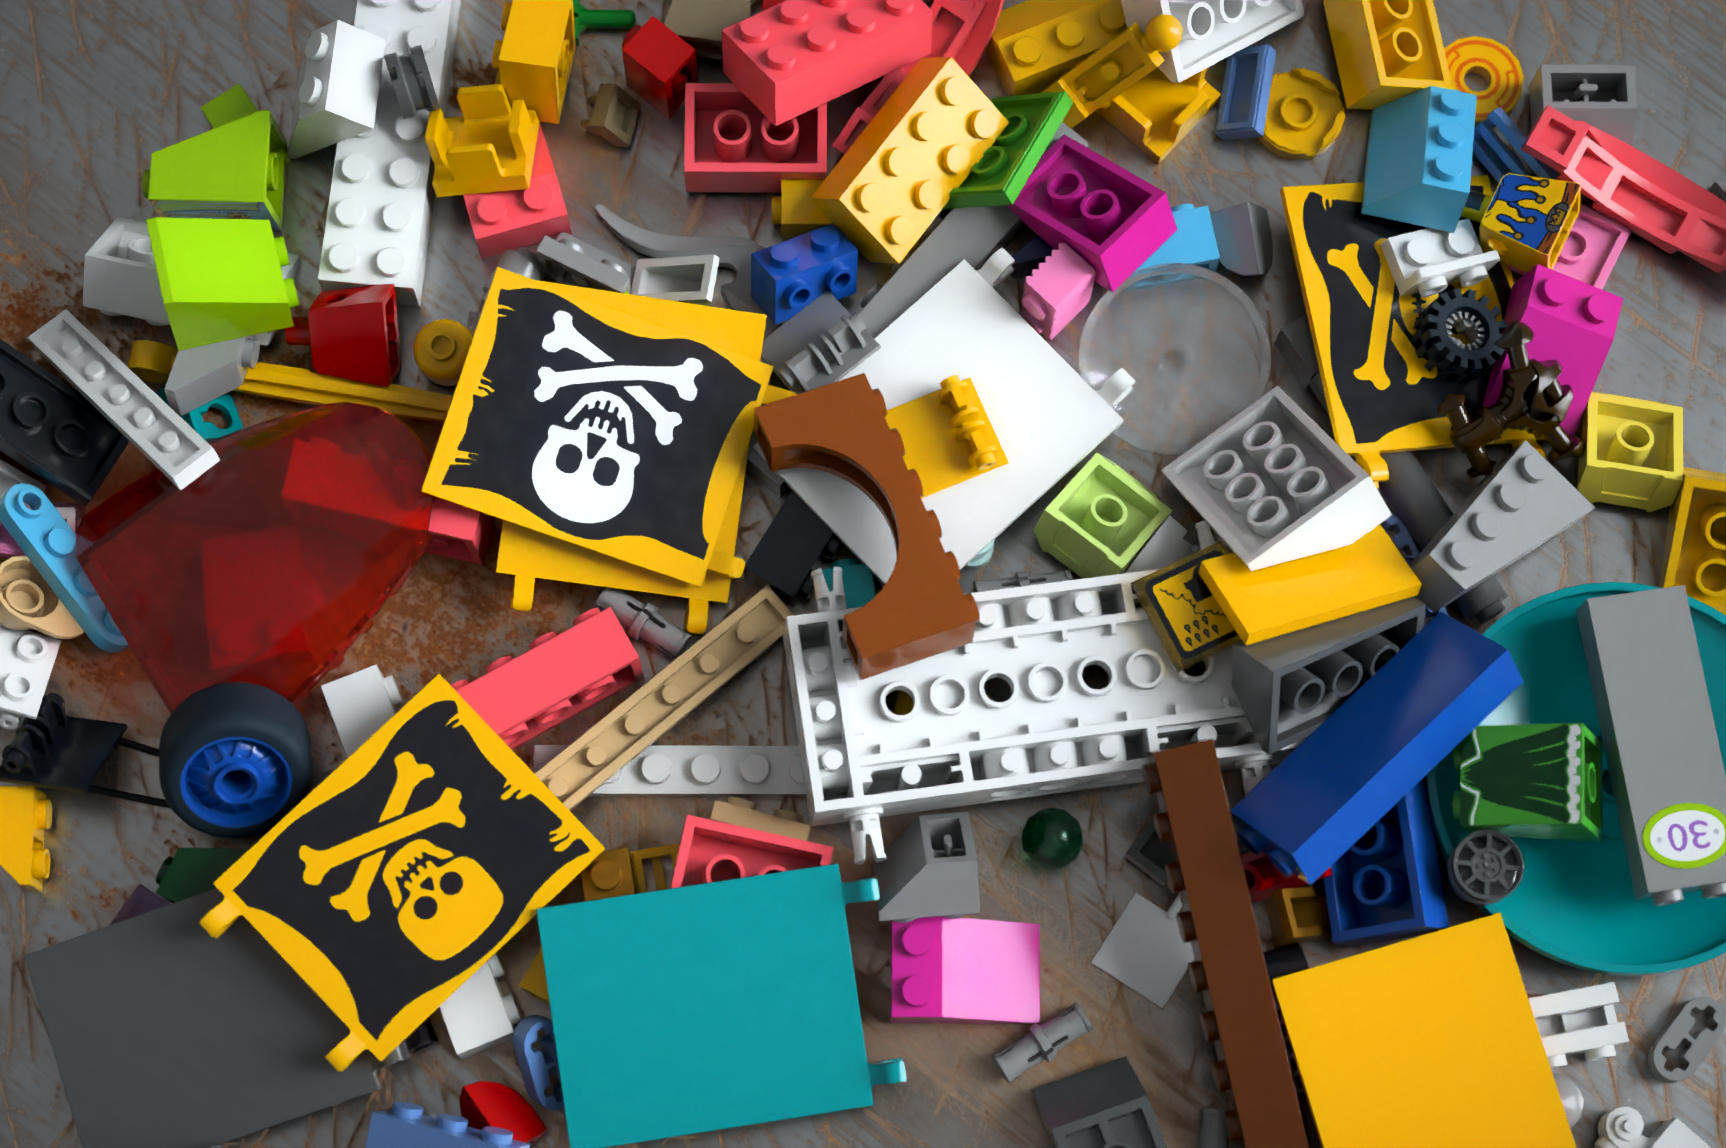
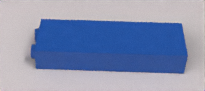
M1440 612L1230 810V813L1240 827V830L1236 833L1239 840L1253 854L1258 855L1261 851L1267 854L1270 862L1284 876L1290 877L1294 873L1306 883L1312 885L1524 682L1508 649L1445 613Z

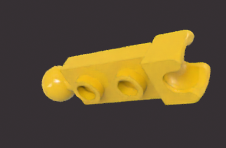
M1168 14L1152 17L1146 26L1145 34L1138 24L1134 23L1076 66L1053 80L1040 93L1066 91L1073 104L1062 122L1072 129L1094 111L1158 68L1165 61L1158 51L1166 52L1175 49L1182 39L1183 28L1173 15Z

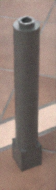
M1306 313L1281 328L1274 344L1303 388L1306 390L1311 387L1329 414ZM1412 451L1381 453L1380 456L1385 460L1388 467L1389 479L1378 482V489L1394 513L1402 521L1420 552H1422L1450 519L1453 512ZM1494 575L1455 599L1454 603L1467 622L1477 618L1480 624H1484L1506 609L1502 601L1508 597V594Z

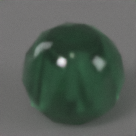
M1041 809L1027 819L1021 835L1026 857L1043 869L1056 870L1065 868L1078 858L1084 844L1079 821L1064 809Z

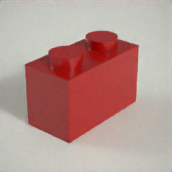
M652 16L643 26L636 25L623 40V48L621 50L626 83L628 88L669 120L685 103V83H699L696 49Z

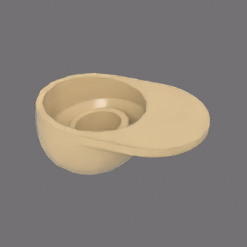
M27 556L11 557L0 564V624L13 630L35 629L59 639H72L84 633V630Z

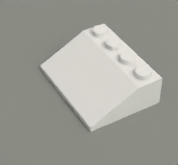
M1278 385L1161 470L1168 481L1250 571L1351 545L1392 515L1371 477Z

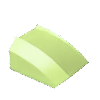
M1097 452L1048 505L1033 531L1043 552L1051 554L1082 579L1123 574L1173 512V509L1144 484L1116 463Z

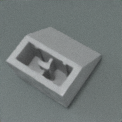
M1635 64L1540 65L1529 85L1531 130L1542 110L1549 105L1574 121H1584L1632 146L1638 109Z
M968 812L918 816L884 851L887 859L872 863L873 876L878 881L880 899H877L879 921L892 920L898 923H906L923 917L942 916L955 919L966 914L980 913L978 859Z

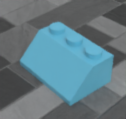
M1428 86L1373 109L1368 139L1362 214L1452 233L1455 232L1470 194L1477 95L1453 89Z

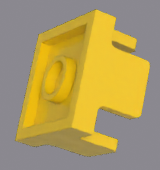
M1156 68L1097 109L1096 112L1154 162L1159 164L1219 102L1221 93L1205 80L1207 68L1179 83L1171 82L1159 68Z
M501 84L462 87L458 89L457 100L463 116L444 118L441 108L430 112L425 141L435 167L432 185L437 197L529 189L539 120L535 109L527 110L524 100H514L511 109L505 89Z

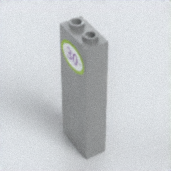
M1685 585L1586 599L1576 610L1635 899L1652 898L1653 906H1663L1684 901L1683 893L1701 891L1703 899L1726 896V774Z

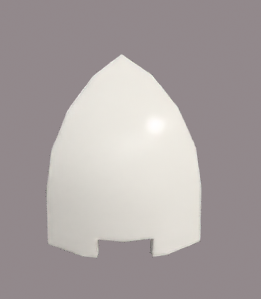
M1169 515L1130 565L1126 573L1181 566L1202 556L1200 546H1192L1184 540L1183 537L1188 531Z

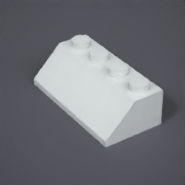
M1121 0L1127 28L1137 23L1145 34L1148 22L1152 17L1160 14L1173 15L1180 22L1183 28L1180 44L1170 51H1158L1165 60L1158 68L1173 83H1179L1305 16L1302 0Z
M118 216L85 254L83 306L99 309L100 312L109 316L126 315L145 319L146 322L152 325L166 326L170 325L163 303L147 223ZM287 253L290 265L281 267L283 279L293 278L295 280L300 255ZM278 330L255 334L254 338L259 340L260 345L268 346Z

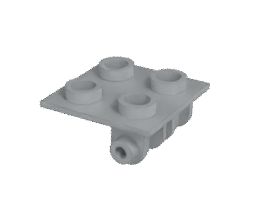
M827 290L763 340L761 359L766 364L774 366L772 371L790 391L800 394L839 381L879 350L881 346L865 330L867 327L858 314L854 313L851 315Z

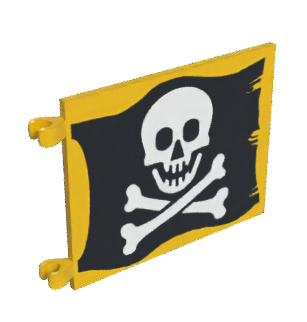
M497 267L420 492L696 587L702 586L707 570L730 579L740 578L745 568V561L735 556L714 551V547L754 428V408L797 395V393L768 385L774 366Z

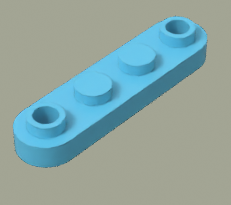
M17 484L11 487L0 499V522L90 640L98 648L106 652L118 653L125 650L137 639L140 633V621L135 611L48 497L39 488L30 484ZM23 502L28 504L32 510L28 509ZM113 618H116L121 627L115 624Z

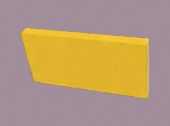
M1380 524L1351 545L1250 571L1233 552L1201 561L1198 572L1245 645L1414 597L1419 594L1422 586L1418 577Z

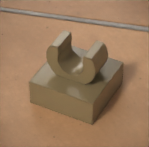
M616 83L600 84L598 95L589 97L586 102L594 109L591 120H582L580 125L595 136L601 135L615 147H630L641 104Z

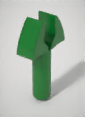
M573 0L576 46H579V34L587 28L632 29L635 26L636 15L633 10H587L580 4V0Z

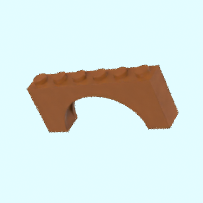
M865 373L754 408V433L771 472L790 468H808L841 477L859 488L873 501L884 516L892 533L897 560L889 580L882 590L866 605L844 615L842 639L860 680L972 643L975 623L980 620L979 610L971 593L964 594L958 582L961 578V573L955 555L952 551L945 552L939 538L942 537V531L938 517L934 510L926 511L922 502L923 487L919 475L914 468L908 470L904 462L905 448L901 435L896 428L890 429L884 416L887 415V409L882 393L878 388L872 390Z

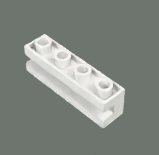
M1615 982L1528 998L1551 1069L1566 1066L1565 1056L1584 1053L1586 1062L1616 1056L1614 1047L1629 1042L1625 1023L1617 1022L1613 1004L1619 1002Z

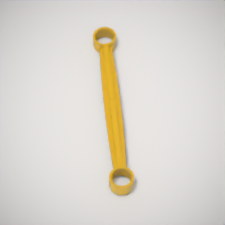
M137 340L132 344L127 367L142 380L167 383L178 350L155 341ZM257 362L253 369L248 368L243 384L232 390L335 409L442 423L445 421L453 397L451 395L396 384H390L389 387L378 386L310 372L309 369Z

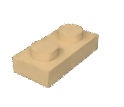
M731 796L728 797L727 803L718 800L714 802L710 820L795 839L810 840L811 825L804 824V817L797 813L776 809L775 814L770 815L756 811V804L749 800Z

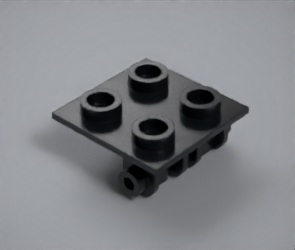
M56 693L44 695L36 720L25 717L22 725L17 729L16 737L12 743L7 745L2 751L3 760L0 766V781L86 793L127 730V724L67 716L64 708L65 702L60 695Z

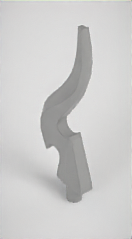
M600 203L594 207L596 214L615 235L643 255L652 258L715 254L720 258L718 267L731 268L736 272V277L731 283L721 285V295L732 310L765 314L751 298V254L765 249L763 246L752 240L735 236L685 237L659 234L644 230L621 219ZM767 316L764 339L788 320L775 325Z

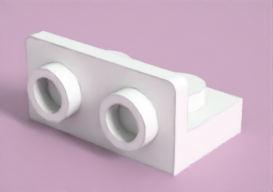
M1470 219L1460 220L1454 233L1427 228L1389 237L1381 244L1400 296L1419 292L1421 297H1429L1445 290L1448 285L1460 282L1462 287L1473 286L1487 279L1489 276L1487 272L1500 260L1497 250L1483 253Z

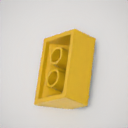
M1027 0L1001 10L997 25L986 50L1007 95L1040 93L1053 80L1125 31L1127 25L1121 0Z
M1323 0L1346 108L1373 110L1428 86L1453 89L1433 0Z

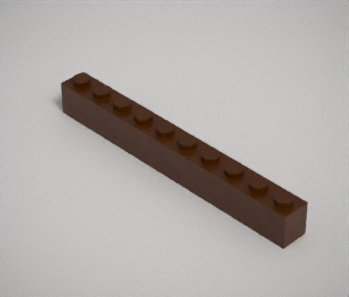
M1201 739L1146 752L1149 763L1142 765L1143 778L1148 793H1156L1160 813L1154 814V825L1159 842L1161 844L1168 843L1172 862L1165 864L1167 881L1171 892H1179L1183 912L1177 913V923L1183 942H1191L1195 961L1188 963L1189 975L1194 991L1196 993L1202 991L1207 1011L1200 1012V1022L1206 1041H1214L1218 1061L1211 1062V1068L1218 1092L1226 1091L1230 1110L1223 1112V1120L1230 1142L1237 1141L1239 1148H1309L1213 739Z

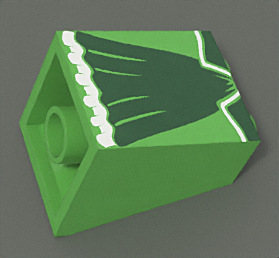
M1583 723L1477 726L1453 749L1456 771H1461L1460 790H1455L1453 794V814L1455 820H1460V826L1469 833L1479 830H1495L1508 837L1602 841V742Z

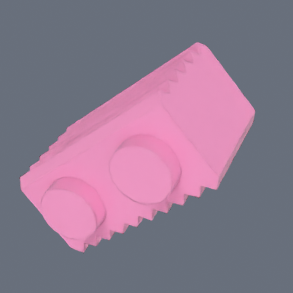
M1059 243L1058 249L1052 250L1051 256H1045L1044 263H1039L1038 269H1032L1031 276L1025 277L1020 316L1039 335L1042 333L1046 338L1052 340L1090 302L1092 287L1097 274L1095 269L1066 243Z

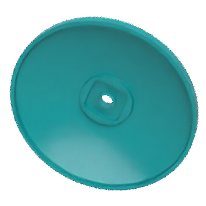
M1603 582L1562 588L1539 596L1515 608L1496 621L1482 635L1508 649L1524 682L1478 726L1583 723L1602 742V775L1604 772H1608L1609 769L1576 610L1589 598L1659 589L1660 587L1639 583ZM1687 596L1726 774V615L1709 605ZM1453 750L1423 778V782H1426L1434 834L1446 861L1451 850L1466 836L1471 834L1460 826V820H1455L1453 814V794L1455 790H1460L1461 772L1455 769ZM1603 788L1602 841L1510 837L1519 847L1524 860V873L1520 884L1511 894L1495 904L1487 906L1476 904L1486 916L1501 913L1507 934L1526 947L1556 962L1585 971L1620 976L1659 975L1690 968L1726 952V896L1703 899L1701 891L1683 893L1684 901L1663 906H1653L1652 898L1635 899L1615 798L1607 794Z

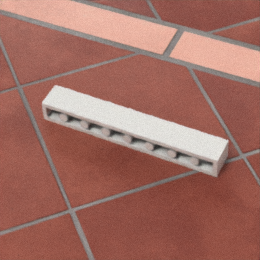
M377 664L321 685L347 758L397 713L395 705L403 702L393 675L384 678ZM497 953L439 1007L456 1054L461 1059L513 1040L514 1025L522 1020L512 993L503 996L497 981L498 977L505 975Z

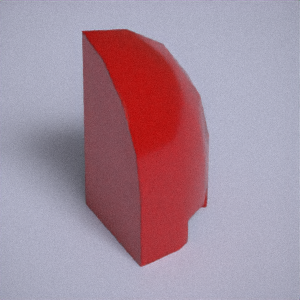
M478 1081L463 1086L459 1097L461 1117L468 1120L467 1127L483 1130V1127L507 1129L513 1132L512 1139L525 1143L532 1142V1144L548 1130L533 1107L516 1090L498 1082Z

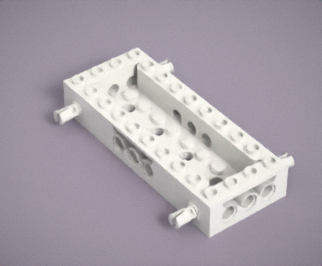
M1205 520L1195 524L1202 555L1213 550H1218L1223 555L1231 553L1229 546L1215 531L1213 537L1210 526ZM833 567L831 591L828 590L821 568L811 572L818 612L787 616L783 630V642L810 825L819 826L849 821L855 857L853 859L856 865L864 864L866 839L869 842L875 863L887 859L886 853H884L879 817L1144 782L1142 765L1149 763L1146 752L1201 739H1213L1220 771L1241 770L1246 796L1271 772V764L1281 763L1306 738L1269 755L1261 749L1232 687L1233 644L1241 641L1239 635L1198 654L1203 658L1206 666L1203 675L1197 677L1189 676L1181 669V656L1145 590V585L1148 581L1177 567L971 593L980 615V620L975 623L972 643L860 680L842 639L844 615L854 612L861 607L847 609L842 578L843 570L841 567ZM1089 665H1098L1104 668L1109 677L1108 686L1103 689L1088 687L1082 677L1083 669ZM995 677L1004 679L1011 687V697L1004 702L992 701L985 694V682ZM901 690L908 693L913 700L912 711L906 715H896L890 712L885 703V698L890 692Z

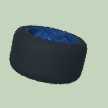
M227 682L212 685L193 693L181 702L171 713L163 727L159 744V779L164 798L169 807L183 822L202 833L221 838H247L269 832L309 792L313 765L311 741L307 725L297 708L274 690L246 682Z

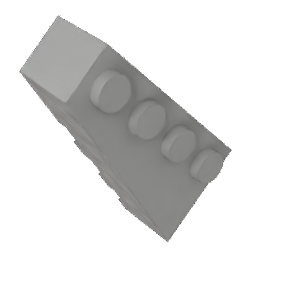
M1525 440L1495 464L1492 474L1486 475L1411 563V569L1422 583L1417 597L1435 613L1486 579L1499 573L1513 562L1537 549L1551 538L1564 532L1596 507Z

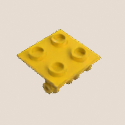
M957 375L950 376L940 382L942 389L887 410V415L884 416L889 428H896L901 435L905 448L903 459L908 470L914 468L919 475L923 487V497L921 499L1009 463L971 378L960 381Z

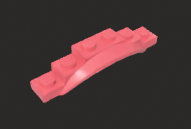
M935 0L930 7L932 10L931 54L922 58L952 57L963 71L970 76L991 39L1004 0ZM920 59L883 77L862 106L856 108L832 145L836 150L845 155Z
M1549 105L1542 110L1521 148L1522 151L1558 171L1557 180L1581 184V194L1594 201L1591 206L1592 209L1628 227L1633 233L1669 254H1673L1678 250L1718 274L1724 269L1726 270L1725 201L1649 155L1584 121H1574Z

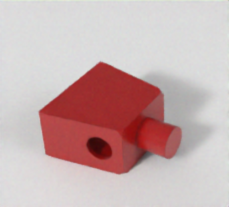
M380 284L322 292L309 307L308 317L292 316L294 326L285 328V338L288 345L311 346L313 368L317 373L389 387L401 369L395 284Z

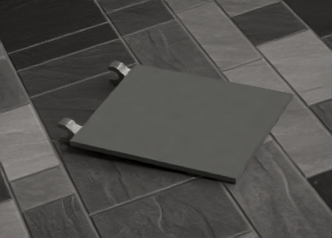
M218 888L24 955L83 1148H209L380 1090L376 1075L377 1069L410 1058L408 1048L404 1040L382 1062L370 1050L365 1049L344 1071L338 1072L325 1056L350 1034V1029L244 916H239L217 939L215 937L212 938L198 923L213 908L224 901L225 897Z

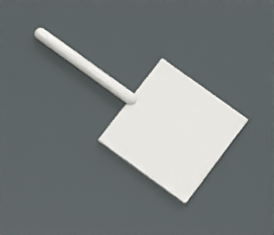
M1135 892L1091 962L1161 1009H1163L1187 971L1188 963L1194 959L1191 942H1183L1178 928L1176 916L1182 908L1180 894H1178L1168 912Z

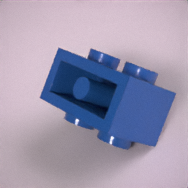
M834 223L754 252L751 254V298L776 325L791 319L827 290L837 300L855 294L857 288L858 249Z

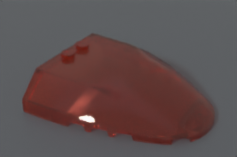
M350 402L324 404L279 416L238 430L209 442L220 458V461L182 490L156 468L77 520L76 558L170 714L193 693L212 685L227 682H246L267 687L285 697L298 709L313 695L311 690L329 671L337 669L344 662L343 655L356 639L373 627V618L387 599L398 593L416 566L432 536L428 528L433 501L438 499L421 492L431 457L412 428L399 417L374 406Z

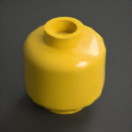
M450 319L434 320L425 325L417 334L413 345L414 359L423 374L432 382L443 386L457 385L473 336L465 326L457 321Z

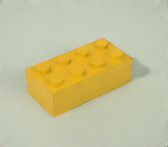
M952 57L921 58L810 199L870 262L900 264L950 200V191L953 188L960 187L971 173V167L975 163L978 164L984 156L983 153L992 146L1009 122Z

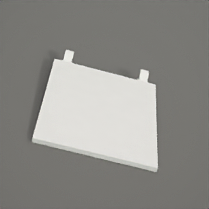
M1003 247L997 250L979 270H975L965 259L962 260L874 338L881 346L879 350L840 379L844 380L865 373L872 390L876 388L880 390L886 404V409L889 410L942 389L940 382L950 376L957 375L960 381L971 378L1009 463L922 498L926 511L932 509L936 513L942 531V537L939 538L945 552H953L960 570L1123 423V418L1113 409V406L1121 402L1133 391L1131 386L1135 383V380L1121 368L1110 377L1100 390H1094L993 288V286L1001 283L1014 271L1012 265L1015 263V260ZM757 442L753 446V449L767 463L764 454L761 450V447ZM790 468L775 471L885 586L897 560L896 548L890 528L873 501L850 482L828 472L808 468Z

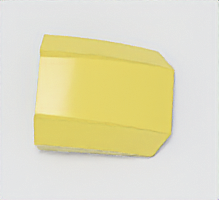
M1591 392L1583 414L1581 438L1584 439L1585 450L1583 456L1579 457L1577 489L1591 504L1602 502L1645 509L1648 513L1673 505L1683 483V407L1626 396Z

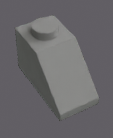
M254 335L178 351L164 388L169 407L179 416H183L241 386L247 369H253L257 364L260 352L259 340H255Z

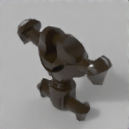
M1513 321L1506 333L1494 342L1496 346L1507 349L1511 368L1503 370V384L1496 405L1492 404L1490 407L1480 406L1469 415L1464 406L1465 394L1449 393L1445 401L1437 407L1438 414L1446 413L1452 425L1450 437L1456 449H1460L1463 454H1466L1472 466L1466 471L1470 478L1492 474L1497 461L1490 460L1484 446L1492 441L1499 440L1503 431L1509 429L1508 427H1518L1520 431L1526 430L1528 434H1533L1537 439L1544 436L1553 447L1548 453L1551 464L1562 459L1583 456L1585 450L1584 439L1568 436L1560 425L1566 418L1568 408L1573 399V390L1568 384L1560 385L1557 377L1562 373L1563 368L1558 360L1538 362L1536 359H1529L1526 343L1533 340L1534 332L1523 322Z

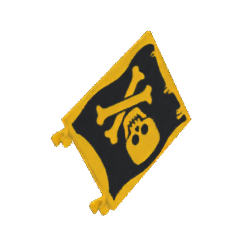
M1488 175L1471 176V191L1493 197ZM1364 182L1282 187L1280 190L1281 200L1334 439L1349 456L1356 458V463L1371 477L1378 489V482L1389 479L1388 467L1385 460L1380 456L1381 453L1455 447L1450 437L1452 433L1450 430L1452 426L1446 413L1438 414L1437 407L1445 401L1449 393L1465 394L1464 406L1468 414H1472L1477 408L1483 406L1492 366H1490L1481 375L1468 382L1466 378L1460 383L1452 382V373L1445 380L1436 377L1440 369L1435 366L1429 372L1424 367L1429 361L1428 357L1424 356L1418 359L1415 352L1422 345V343L1413 344L1412 336L1418 331L1413 328L1415 321L1421 317L1420 314L1441 294L1445 292L1449 294L1453 289L1461 288L1462 295L1468 289L1476 291L1475 300L1480 299L1483 295L1488 297L1490 301L1486 307L1492 310L1497 306L1501 313L1495 319L1497 322L1504 320L1514 284L1511 269L1507 267V263L1499 260L1487 272L1488 278L1473 286L1462 287L1460 282L1448 285L1445 290L1429 297H1421L1419 292L1400 296L1381 244L1389 237L1427 229L1428 227L1362 214ZM1470 220L1480 244V223ZM1452 327L1450 330L1453 333L1451 337L1460 339L1466 346L1468 344L1466 334H1458L1455 327ZM1508 427L1509 429L1503 431L1499 440L1486 444L1511 443L1514 450L1526 440L1546 459L1544 450L1536 441L1547 439L1544 436L1537 439L1533 434H1528L1526 430L1520 431L1518 427Z
M438 674L213 883L224 895V901L213 908L198 923L212 938L215 937L216 939L239 916H244L350 1029V1034L325 1056L338 1072H342L365 1049L370 1050L382 1062L537 915V908L545 907L605 850V847L452 686Z

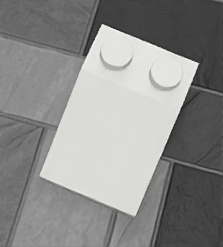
M340 20L311 32L306 43L305 53L298 74L287 150L290 158L297 159L374 129L386 39Z

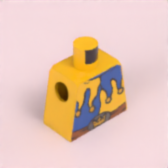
M1508 173L1502 176L1493 197L1470 190L1460 217L1480 223V246L1484 253L1497 250L1500 261L1526 273L1537 264L1553 270L1580 212L1581 184Z

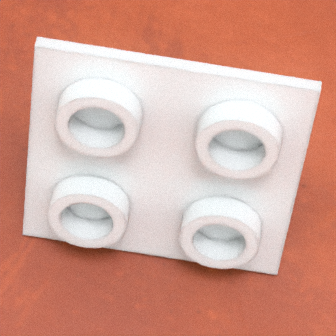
M0 624L1 727L13 730L19 724H22L25 717L36 720L61 640L28 630L8 629Z

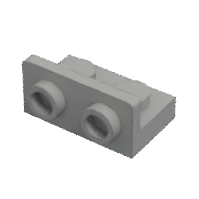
M561 232L557 239L554 240L545 235L536 250L538 265L545 270V276L561 284L619 293L628 291L631 294L635 266L576 237Z

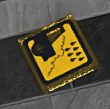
M1222 541L1138 579L1132 585L1178 673L1233 647L1234 643L1241 641L1238 633L1198 573L1201 561L1228 554Z

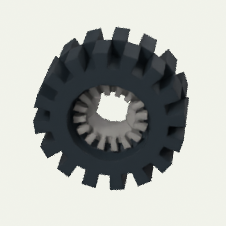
M1461 288L1453 289L1449 294L1447 292L1441 294L1420 314L1421 317L1415 321L1413 328L1418 331L1412 336L1413 344L1422 343L1415 352L1418 359L1424 356L1428 357L1429 361L1424 367L1429 372L1435 366L1440 369L1436 377L1445 380L1452 373V382L1460 383L1464 378H1466L1467 382L1474 380L1492 366L1504 353L1505 350L1496 346L1494 342L1503 336L1501 333L1507 328L1506 321H1496L1495 318L1501 311L1497 306L1489 310L1486 305L1490 299L1485 295L1475 300L1476 291L1468 289L1462 295ZM1452 327H1455L1458 334H1466L1468 338L1466 346L1460 339L1451 337L1453 334L1450 331Z

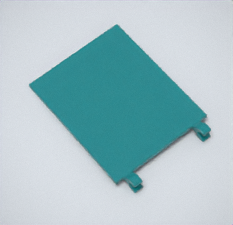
M835 863L537 908L570 1148H605L873 1106L871 1089L874 1085L907 1081L904 1060L901 1057L869 1063L866 1056L845 906L848 903L880 899L877 879L874 877L842 882L839 864Z

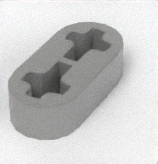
M1697 997L1679 1007L1647 1054L1649 1070L1657 1079L1666 1083H1675L1687 1079L1695 1072L1725 1029L1726 1015L1722 1006L1709 997ZM1705 1009L1709 1013L1706 1021L1712 1027L1711 1029H1701L1691 1037L1687 1033L1694 1025L1695 1019L1690 1013L1691 1011L1697 1013ZM1680 1043L1684 1044L1686 1047L1678 1057V1061L1683 1065L1682 1069L1676 1067L1669 1071L1666 1070L1664 1065L1667 1059L1661 1054L1662 1051L1669 1052L1677 1048Z

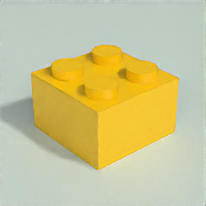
M513 0L512 3L505 2L501 19V29L505 31L503 40L496 39L492 55V67L498 69L495 84L503 85L511 109L514 100H524L527 110L535 109L540 122L559 124L576 51L573 0Z

